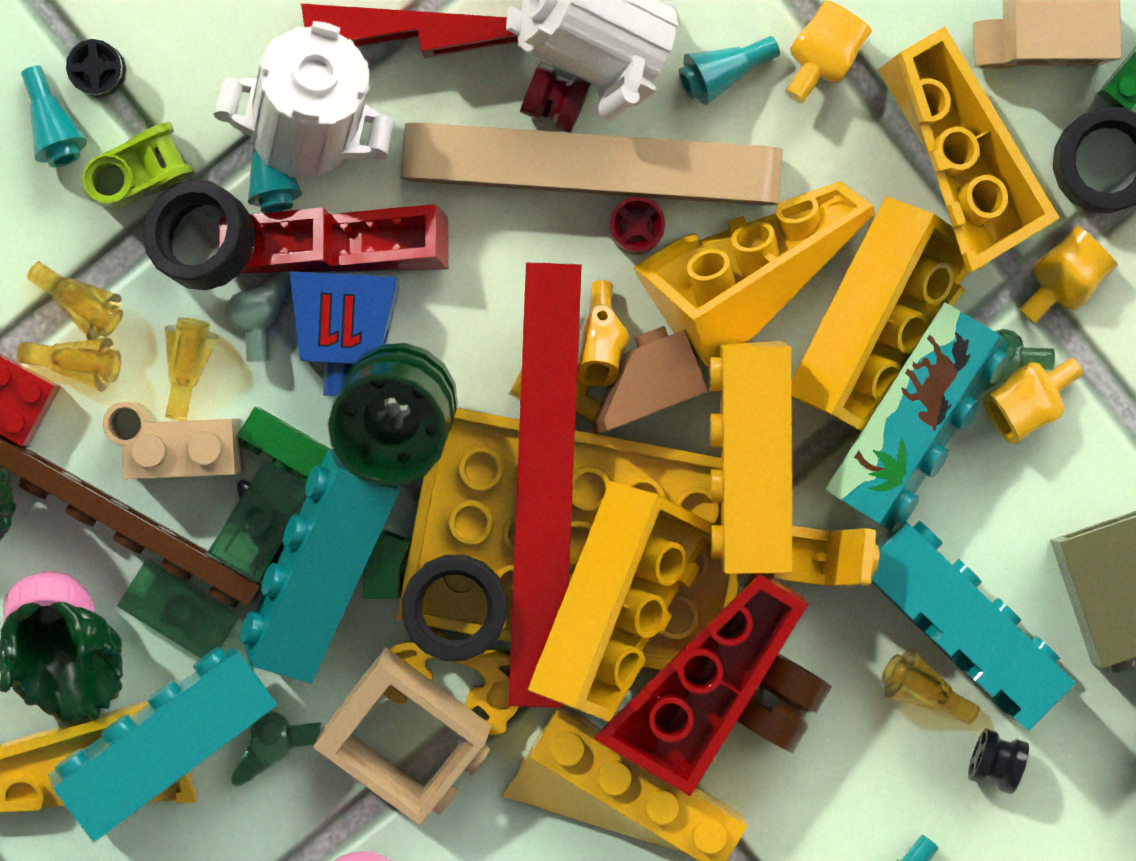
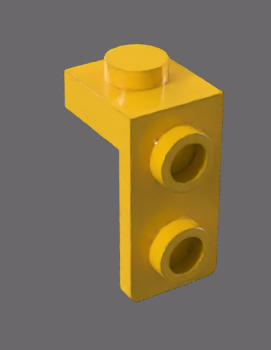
M792 525V573L766 574L779 581L821 587L869 586L871 576L875 574L879 564V548L875 543L876 531L865 528L827 531Z

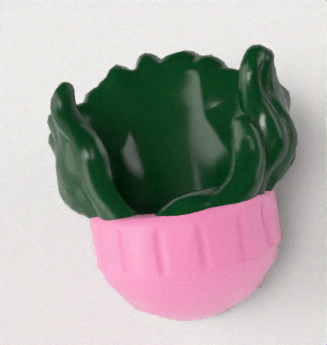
M43 571L32 574L15 583L3 601L4 623L1 628L0 691L6 693L12 687L13 691L24 699L26 705H38L43 712L54 716L57 721L62 723L68 722L75 725L81 723L86 717L92 720L98 719L100 708L109 709L110 701L118 698L119 692L122 690L123 685L120 679L124 674L122 671V641L120 636L107 624L102 616L95 612V605L90 594L71 575L58 571Z

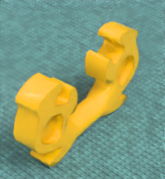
M428 626L436 635L448 640H455L438 628ZM404 641L391 646L389 650L433 681L434 673L426 664L429 659H435V657L425 654L413 641ZM487 649L483 654L466 661H452L475 669L485 679L484 685L471 688L465 706L471 710L476 706H480L489 715V718L484 719L491 724L488 735H500L506 732L507 721L520 707L508 706L510 675L500 668L501 666L510 667V653L499 649ZM391 684L383 693L389 700L398 704H404L408 698Z

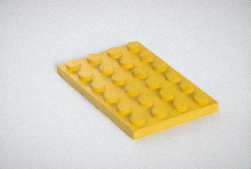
M457 408L441 458L423 477L397 614L398 621H402V597L409 580L427 562L443 555H468L485 562L499 576L507 594V618L498 640L511 642L520 419ZM575 430L569 583L610 481L657 494L715 525H721V503H711L710 491L711 470L721 469V457ZM705 544L695 561L701 569L691 586L681 585L667 608L672 618L662 634L657 633L651 637L642 652L646 662L643 667L662 670L737 596L741 574H724L722 559H712L710 544ZM447 575L437 579L427 589L422 601V614L427 626L474 635L483 626L488 614L487 599L483 589L474 580L462 575Z

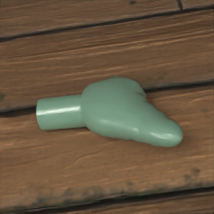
M277 272L250 291H241L234 294L227 303L225 313L228 322L234 329L245 331L247 362L269 360L267 330L278 319L280 310L291 288V272Z

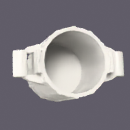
M523 0L521 11L511 6L508 9L506 30L517 35L519 47L597 86L600 102L598 110L600 115L607 121L615 120L630 107L639 105L656 92V86L652 82L659 75L672 50L676 27L678 26L675 5L666 0Z
M313 21L312 27H296L277 39L274 38L271 41V45H268L263 59L260 60L257 78L238 80L228 77L222 79L213 114L219 121L227 122L235 129L241 131L242 134L251 136V145H254L264 163L292 178L321 177L323 174L341 166L345 159L352 161L369 157L385 159L388 156L394 120L386 115H380L376 110L365 105L370 88L368 86V63L364 60L360 51L353 45L354 42L340 35L339 27L328 23ZM242 92L250 93L245 116L237 114ZM364 122L372 123L367 146L359 144Z

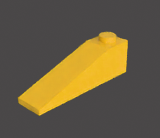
M838 181L780 202L776 207V213L748 223L743 215L727 221L729 230L701 240L698 239L696 233L679 238L634 266V270L672 332L677 333L685 330L694 355L709 367L710 357H720V344L746 343L751 340L875 214L874 207L842 181Z

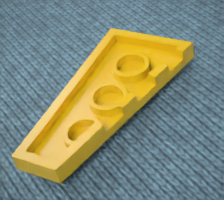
M147 700L100 714L96 720L86 718L79 724L72 725L69 723L0 744V812L39 811L42 807L65 806L53 790L48 774L70 754L78 749H85L101 738V733L116 720L127 714L131 717L149 705ZM190 771L145 805L156 801L195 803L198 795Z

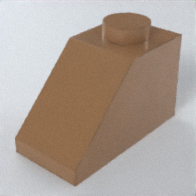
M665 326L634 337L637 348L622 354L618 378L613 384L608 386L593 420L592 426L595 434L614 429L708 392L685 330L668 336Z

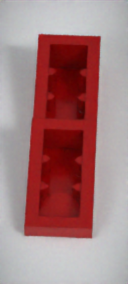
M300 3L304 28L312 27L313 21L331 24L339 27V34L354 42L353 45L355 47L419 37L421 52L424 58L518 42L517 35L506 30L507 17Z
M436 204L330 214L324 207L250 214L256 237L252 256L241 273L449 269L448 217ZM220 217L219 248L225 240L227 230L226 217Z

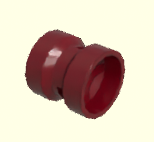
M540 62L525 94L520 113L534 119L541 116L553 121L555 128L571 133L585 103L591 83L579 77L567 79L559 76L555 67Z
M638 196L625 199L617 205L611 215L609 226L611 239L617 248L625 253L633 255L648 253L661 240L665 229V219L659 206L650 199Z

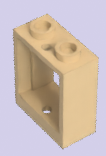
M385 647L322 728L313 748L420 826L431 811L440 815L447 808L458 791V788L453 784L465 770L472 775L483 763L491 750L485 744L491 724ZM390 684L463 737V740L425 787L352 734Z

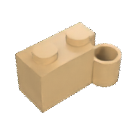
M1003 0V19L981 20L973 23L974 67L979 69H1000L1015 66H1100L1121 59L1120 0Z
M136 402L116 403L107 410L103 417L102 425L105 435L115 444L123 445V480L243 473L242 440L237 436L241 430L240 418L153 422L152 414L147 407ZM126 408L136 411L141 421L140 430L132 439H126L121 436L116 428V418Z

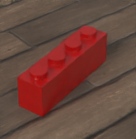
M751 573L740 593L594 736V740L691 797L807 608L808 603L804 596L766 573Z

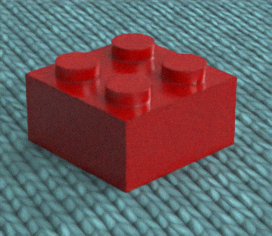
M0 354V435L20 446H29L61 386L3 354Z

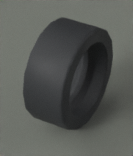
M1106 106L1081 115L1063 130L1054 147L1052 168L1058 187L1071 203L1088 212L1110 214L1136 205V176L1133 182L1123 190L1114 193L1098 192L1086 185L1079 176L1076 167L1077 150L1082 140L1093 131L1102 128L1117 129L1127 134L1136 144V113L1127 108Z
M194 179L175 184L158 196L146 215L143 229L145 251L156 269L187 289L204 291L224 286L242 272L252 256L256 237L252 217L240 200L212 181ZM212 205L221 210L226 217L227 230L225 240L217 253L204 263L194 266L185 265L177 260L173 254L172 240L174 230L181 219L193 209Z
M443 555L427 562L409 580L402 597V621L409 638L425 654L442 661H466L483 654L499 638L507 618V594L499 576L485 562L468 555ZM447 575H462L474 580L483 589L487 599L488 614L483 626L474 635L462 640H448L436 635L427 626L422 614V601L427 589L437 579Z

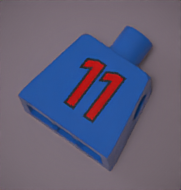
M291 271L290 283L300 361L325 363L323 395L337 396L348 371L362 354L382 344H387L399 291L400 279L397 277Z

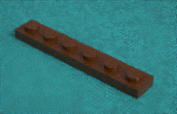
M0 435V468L4 467L20 476L17 485L25 491L44 500L47 499L49 494L54 495L68 503L65 512L71 517L91 527H94L98 520L116 531L113 540L120 545L139 554H142L145 548L164 558L160 566L166 571L186 581H189L192 575L212 585L208 593L228 606L237 608L240 602L249 606L257 600L261 592L262 581L256 580L251 574L31 449L20 446Z

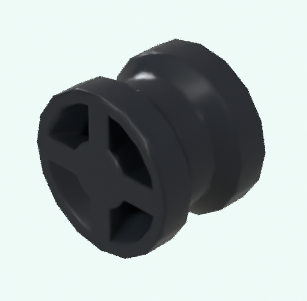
M89 39L81 41L72 48L67 57L66 71L69 80L75 88L91 97L104 98L113 95L121 89L126 80L127 66L123 56L113 46L103 40ZM105 71H110V72H106V74L101 78V83H100V77L104 74V72H105Z
M985 728L980 734L972 753L968 769V779L979 784L990 781L996 783L1000 791L1013 794L1021 781L1026 767L1029 743L1019 739L1011 742L1002 740L996 731Z

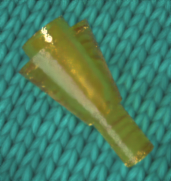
M40 261L35 262L29 269L27 279L52 295L57 305L89 341L95 340L99 336H109L119 325L123 316V310L120 309L121 296L119 294L69 277L64 278Z
M179 317L177 318L176 325L165 326L168 377L171 383L165 417L169 419L187 420L193 387H196L218 341L219 336L209 331L210 323L206 321Z
M109 337L57 343L53 346L22 341L17 349V361L19 363L50 367L52 371L100 392L104 391L110 382H115L120 373L121 354L119 350L114 348V343Z
M912 649L905 652L902 656L899 654L894 655L883 671L881 680L885 684L884 694L886 698L937 711L943 710L968 725H971L979 715L980 706L952 691V687Z

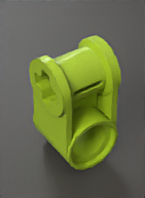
M165 122L146 129L130 138L126 143L94 157L83 170L82 182L85 191L92 199L106 208L118 209L151 193L170 188L192 176L195 171L191 164L184 163L171 136L174 128L171 122ZM156 148L159 149L166 164L165 168H163L155 152ZM119 168L123 171L125 178L122 189L114 195H102L97 186L99 176L106 169Z

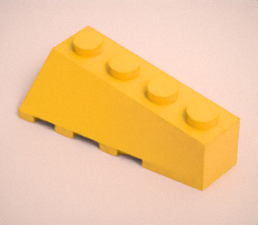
M945 26L901 51L878 69V72L932 161L968 274L1060 218Z
M887 196L884 198L860 248L845 273L835 297L823 316L809 348L795 371L791 381L792 397L860 431L864 429L902 370L901 364L914 351L944 302L954 307L965 292L960 284L968 272L951 225L931 212Z
M784 341L720 344V357H710L709 364L710 391H720V414H710L711 447H721V469L711 470L710 474L711 503H721V525H711L712 559H722L724 574L792 573L791 346Z
M610 481L528 690L610 722L646 662L642 652L651 637L657 633L662 634L671 620L672 615L667 611V608L681 585L690 587L701 569L695 561L705 544L711 545V525L715 524L657 494Z
M566 706L553 710L502 794V797L690 855L698 861H727L748 827L744 815L700 788L696 787L690 797L594 740V736L602 728Z

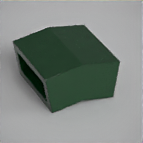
M382 529L364 569L363 599L398 600L401 597L403 565L412 539Z

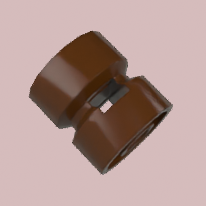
M778 653L737 721L769 742L794 753L808 729L805 720L806 714L818 712L832 686L804 667Z

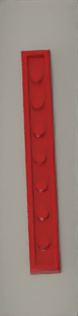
M526 262L508 706L564 708V704L528 690L569 586L582 264Z

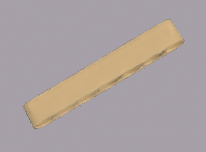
M405 123L401 179L425 183L749 205H779L783 149L770 146L435 123Z

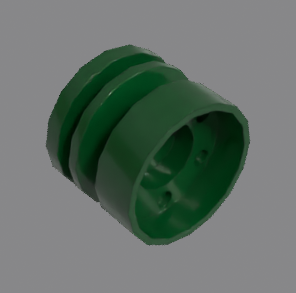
M407 343L382 344L362 354L348 371L342 388L339 390L333 403L328 420L330 443L342 465L360 479L382 486L407 484L426 475L441 458L458 407L456 383L446 365L428 350ZM390 398H395L396 403L389 404L388 401ZM408 405L406 410H401L400 406Z

